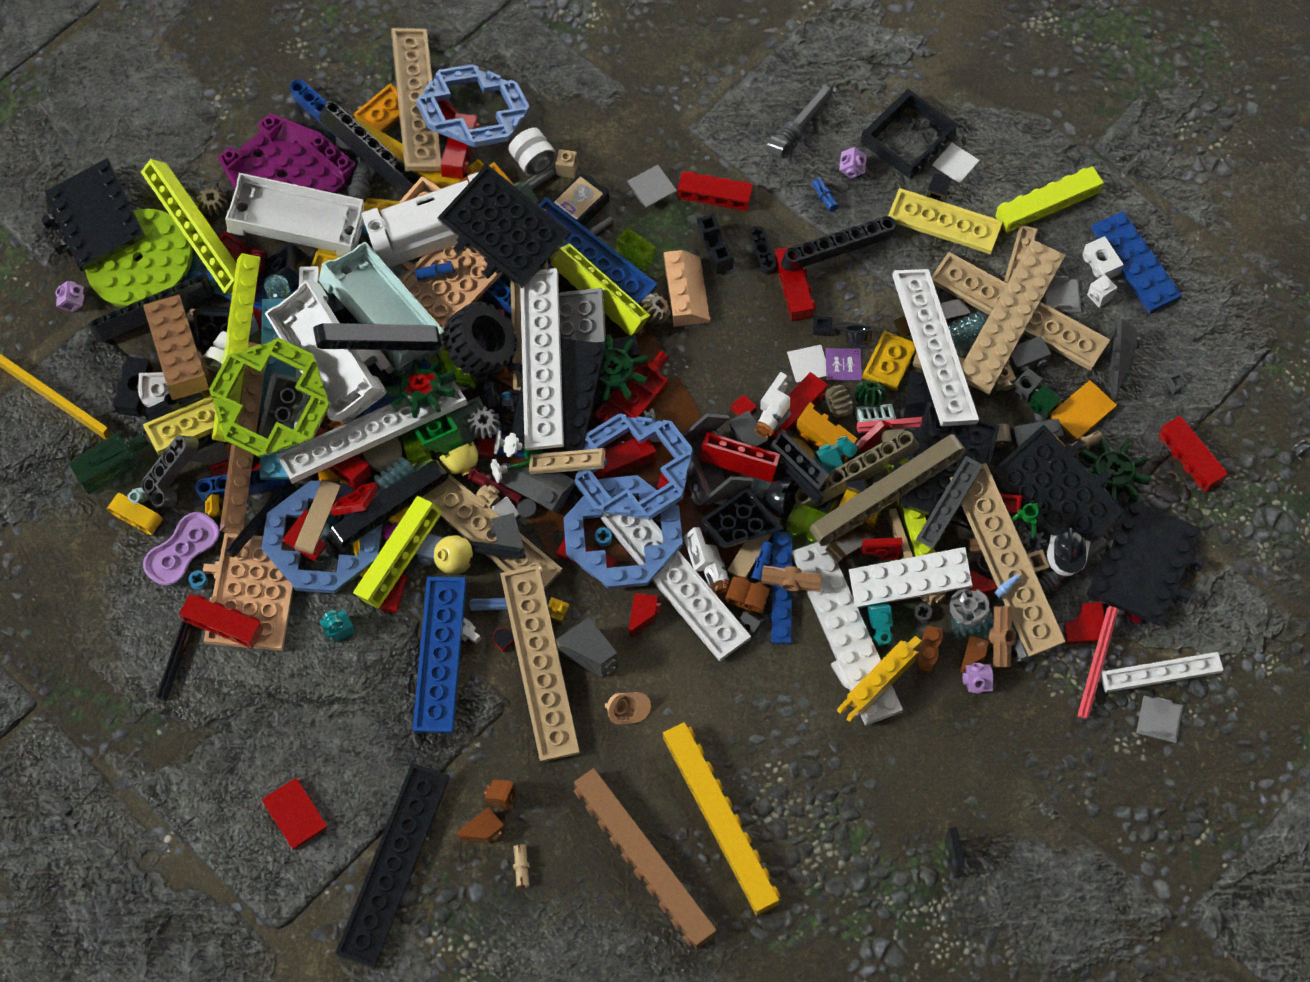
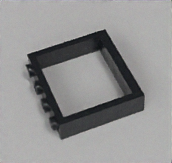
M907 89L862 132L861 143L907 178L911 179L914 175H918L926 163L929 164L933 160L937 152L940 153L944 149L948 141H952L956 137L957 124L910 89ZM908 106L944 131L912 165L875 139Z

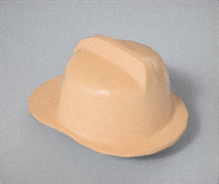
M616 693L610 697L608 703H605V707L611 722L614 724H629L644 720L650 713L651 702L648 696L643 693Z

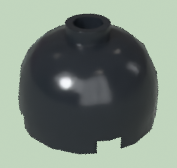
M778 480L773 482L768 490H765L763 499L766 501L768 511L773 515L785 519L793 515L794 511H790L792 504L795 506L797 504L795 493L798 490L797 485H793L795 481Z

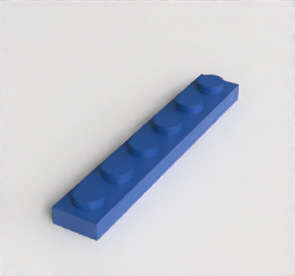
M774 532L773 544L775 546L772 552V567L785 568L792 566V532ZM772 585L771 644L791 645L792 591L785 590L781 586Z

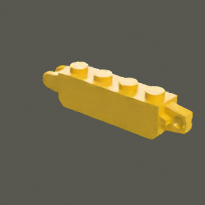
M914 636L908 643L901 640L847 695V699L839 706L837 711L841 714L849 706L854 708L848 714L847 720L849 722L854 720L859 714H864L913 664L918 654L916 649L921 645V640L917 636Z

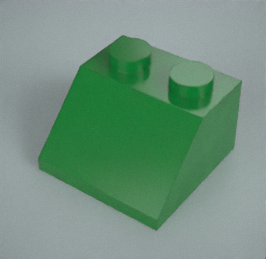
M448 413L413 429L424 448L448 453L463 446L459 430Z

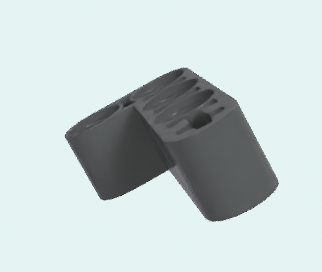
M176 436L143 478L141 483L142 490L154 506L173 507L176 505L177 494L170 485L197 451L199 442L195 436Z

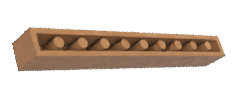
M249 342V343H248V348L253 347V346H256V345H259V344ZM245 366L240 404L244 406V409L237 424L257 433L265 370L261 373ZM231 444L220 531L240 534L244 529L254 454Z
M591 769L574 781L575 789L573 791L579 800L583 799L587 805L585 807L591 816L595 815L599 821L597 823L603 832L607 830L611 836L609 839L614 847H620L623 851L621 854L627 864L632 863L635 867V870H633L640 881L644 879L647 883V891L652 897L656 895L660 901L658 905L664 913L668 912L672 917L671 922L677 930L681 929L685 934L683 938L690 947L693 945L697 950L716 935L714 926L595 769Z

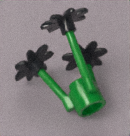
M1030 500V504L1025 505L1023 510H1018L1013 518L1010 515L1014 527L1018 525L1016 520L1019 517H1022L1025 522L1032 524L1031 535L1023 533L1026 539L1021 541L1023 545L1028 544V550H1031L1034 546L1036 549L1041 550L1040 544L1047 543L1045 539H1041L1044 536L1043 532L1036 534L1037 518L1044 522L1045 519L1042 514L1048 512L1047 509H1041L1043 501L1035 503L1033 500Z

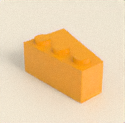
M809 402L797 420L796 433L806 443L808 442L813 445L817 451L822 445L836 444L837 439L843 436H847L854 444L857 443V438L841 425L835 426L828 421V415L825 413L820 415L813 409L815 405ZM845 454L841 456V461L843 464H845V462L849 458Z

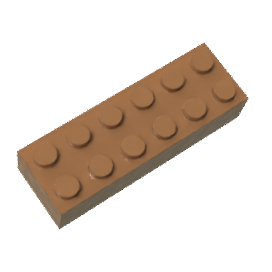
M180 295L143 305L172 400L209 390Z

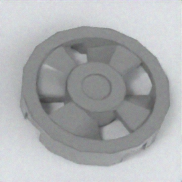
M964 588L953 594L950 602V612L959 623L976 625L987 618L990 605L989 600L980 590L976 589V591L969 590V588ZM984 603L985 610L977 609L978 604ZM973 614L974 618L972 621L966 620L968 615Z

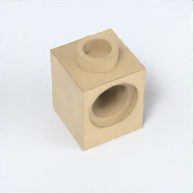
M559 149L556 160L557 176L575 178L578 164L577 152Z

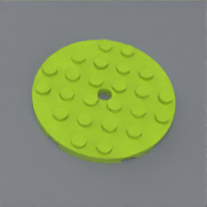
M156 209L134 210L146 237L86 269L87 279L91 287L104 301L122 308L179 284L184 276H187L192 263L193 249L171 215ZM140 254L143 255V257H142V259H140V261H135V260H134V259H136V257L139 256Z

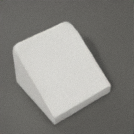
M507 496L492 507V510L499 516L511 513L515 514V518L519 516L517 509Z

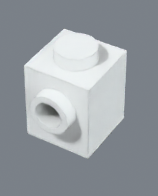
M1103 275L1091 283L1087 295L1100 308L1114 298L1117 287L1106 275Z

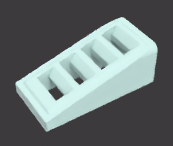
M892 404L880 405V407L874 406L873 408L870 406H859L855 410L857 422L896 419ZM886 410H888L890 417H886ZM878 412H881L882 418H879Z

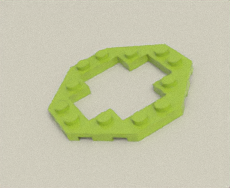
M281 338L271 340L272 342L263 345L259 344L247 348L239 353L227 355L209 388L216 414L221 424L224 440L260 458L312 440L330 407L315 356ZM271 357H274L303 371L295 388L311 396L294 430L276 422L267 439L236 424L244 406L228 398L245 366L263 373Z

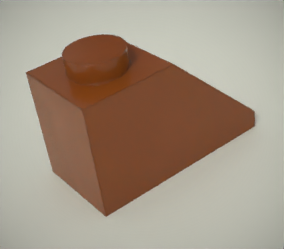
M493 780L491 785L488 784L484 791L487 804L506 812L510 811L517 795L514 782Z
M488 807L457 831L456 834L460 841L489 844L492 841H498L504 835L505 828Z

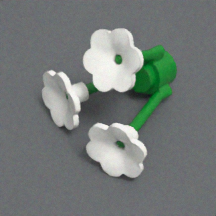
M498 430L494 444V454H497L500 447H504L507 457H512L513 454L517 453V450L525 449V445L519 443L515 433H510L503 440L501 438V431ZM525 449L524 455L529 461L510 466H500L496 459H493L491 469L494 479H496L497 483H500L503 473L529 465L530 455L542 454L543 449L527 451Z

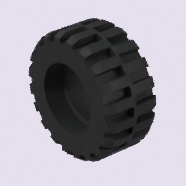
M484 302L470 303L452 315L444 326V348L448 351L449 359H452L454 361L453 364L457 368L460 367L462 372L465 374L470 373L469 375L473 377L484 378L495 374L510 363L515 356L517 344H515L517 337L513 332L515 329L513 325H510L509 318L505 317L500 309L496 310L495 306L491 304L486 305ZM472 329H475L484 337L488 351L477 344L473 337Z

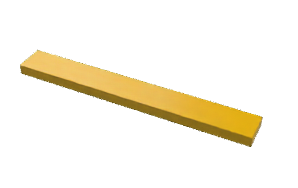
M354 118L404 163L402 143L361 119ZM413 171L441 189L457 184L462 180L442 177L441 171Z
M0 354V367L105 440L108 441L112 437L108 427Z

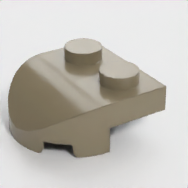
M395 437L361 452V454L370 464L369 468L371 470L389 473L399 466L402 458V447L398 438Z

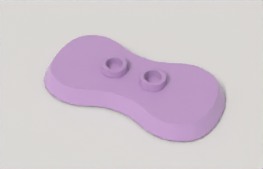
M202 512L187 514L179 521L173 535L166 542L154 547L147 553L143 561L145 573L154 582L161 585H170L177 582L185 574L192 559L201 552L211 548L217 542L220 534L219 526L210 516Z

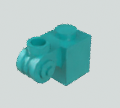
M843 436L837 439L836 444L822 445L815 452L818 459L830 472L843 465L841 461L843 454L852 457L856 454L857 448L847 436Z
M887 603L868 606L870 626L876 629L873 640L877 646L891 645L892 638H894L893 633L890 631V626H893L891 606Z
M345 609L340 612L336 610L328 611L323 616V620L320 621L327 638L332 637L334 643L356 633Z

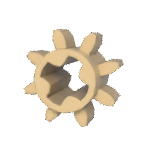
M486 485L482 486L476 494L479 498L477 503L482 508L486 505L492 508L500 500V497L497 496L500 491L491 485L489 487Z

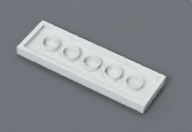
M965 547L849 569L854 603L857 608L973 587Z

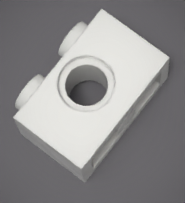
M1105 236L1085 245L1083 258L1092 267L1095 277L1100 278L1106 275L1110 279L1121 274L1124 264Z

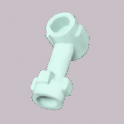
M142 488L132 489L128 494V499L133 504L149 500Z

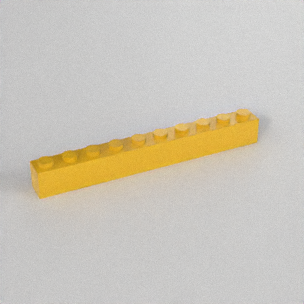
M685 722L663 732V739L753 911L758 916L779 905L778 898L781 896L776 886H771L769 882L771 877L767 869H762L759 863L761 858L757 850H752L750 846L752 842L748 833H743L740 827L742 822L739 816L733 814L731 810L733 806L728 796L724 797L721 792L723 787L720 780H715L712 775L714 770L711 763L704 760L703 755L705 753L701 745L695 743L693 739L695 734L692 728H687Z

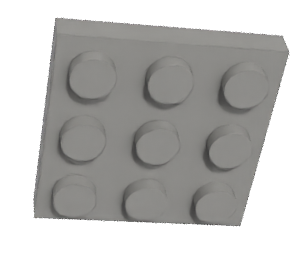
M595 288L560 292V338L606 344L603 289Z

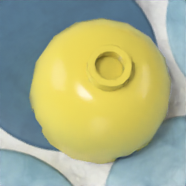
M471 442L439 458L447 471L452 474L461 473L464 476L469 474L472 470L471 468L477 464L478 451L474 442Z
M451 535L442 538L436 544L434 561L443 572L461 574L471 565L469 562L470 558H473V551L466 538Z

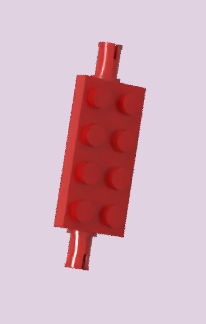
M660 351L652 362L635 367V373L647 377V384L643 385L631 381L627 385L632 396L630 401L624 397L621 389L612 391L609 403L604 404L603 402L594 413V418L603 424L617 414H624L632 418L641 417L643 411L649 408L669 383V379L660 373V369L669 360V356L666 353L662 355L664 352Z

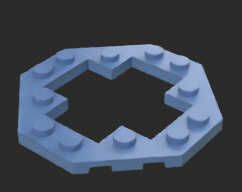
M475 65L439 70L434 80H431L425 88V92L417 99V107L428 129L472 147L508 141L529 111V104L517 82L503 80L500 75L490 71L487 73L480 71L479 67ZM478 81L483 93L500 90L509 107V110L496 112L498 125L469 130L463 118L445 120L436 101L450 99L451 93L447 86Z
M617 414L586 433L583 450L601 449L629 431L639 444L657 435L674 457V460L660 468L669 483L639 502L628 488L611 498L593 474L599 469L578 470L575 484L596 512L650 520L682 500L693 449L672 421H654L652 418L638 416L637 418H632L624 414ZM605 459V462H604V466L608 465L606 459Z
M638 475L598 480L611 498L627 488L633 496H639L640 501L657 491ZM583 496L563 518L566 555L570 560L580 565L588 574L602 582L608 589L646 586L653 580L657 572L661 571L670 561L673 554L683 546L679 506L674 504L660 513L663 544L644 546V565L607 568L605 550L586 552L583 519L602 517V513L596 512L585 496Z
M309 481L267 512L262 551L296 591L336 593L348 581L351 582L365 568L372 565L380 552L383 523L361 537L358 556L339 554L337 572L299 570L301 553L299 551L282 550L287 517L299 518L304 510L308 511L309 501H313L321 481ZM332 482L341 485L336 500L355 491L347 483ZM347 513V514H345V515H344V519H345L346 517H348L349 515H351L352 513Z

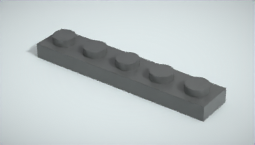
M965 456L917 536L916 541L934 550L982 470V464Z

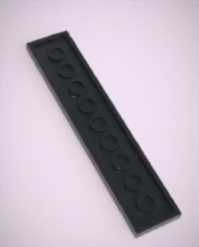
M411 763L336 950V956L373 969L376 968L450 779L448 774Z

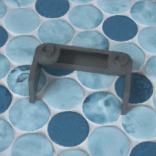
M706 413L682 434L693 449L686 483L694 503L698 506H706L732 498L754 481L751 477L732 476L725 480L721 467L698 461L706 433L709 432L721 436L718 428L730 419L729 415Z

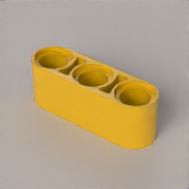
M117 493L107 507L111 514L149 535H153L163 521L159 514L140 503L133 504L127 496L121 493Z

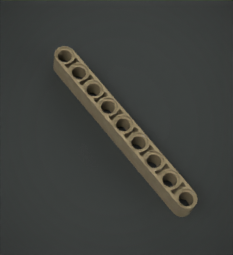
M955 435L947 436L813 523L810 527V532L820 546L830 544L962 458L966 453V449Z

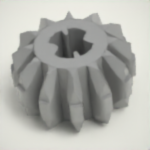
M484 406L483 411L477 408L476 413L471 412V419H468V425H470L469 431L474 432L475 437L481 435V439L484 440L485 435L491 438L492 433L498 432L497 427H500L499 415L494 414L493 409L487 411V407Z

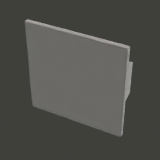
M659 165L627 181L634 190L635 195L646 208L677 192Z
M1055 276L1043 296V303L1059 312H1081L1079 279H1069L1068 276Z
M1143 696L1136 733L1176 743L1183 705L1159 697Z

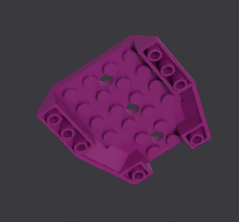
M269 113L257 123L260 132L236 151L230 146L218 156L234 190L236 189L239 173L337 194L346 187L356 166L354 161L321 133L272 113ZM259 152L264 153L261 157H255V154ZM281 173H287L285 178L278 177Z

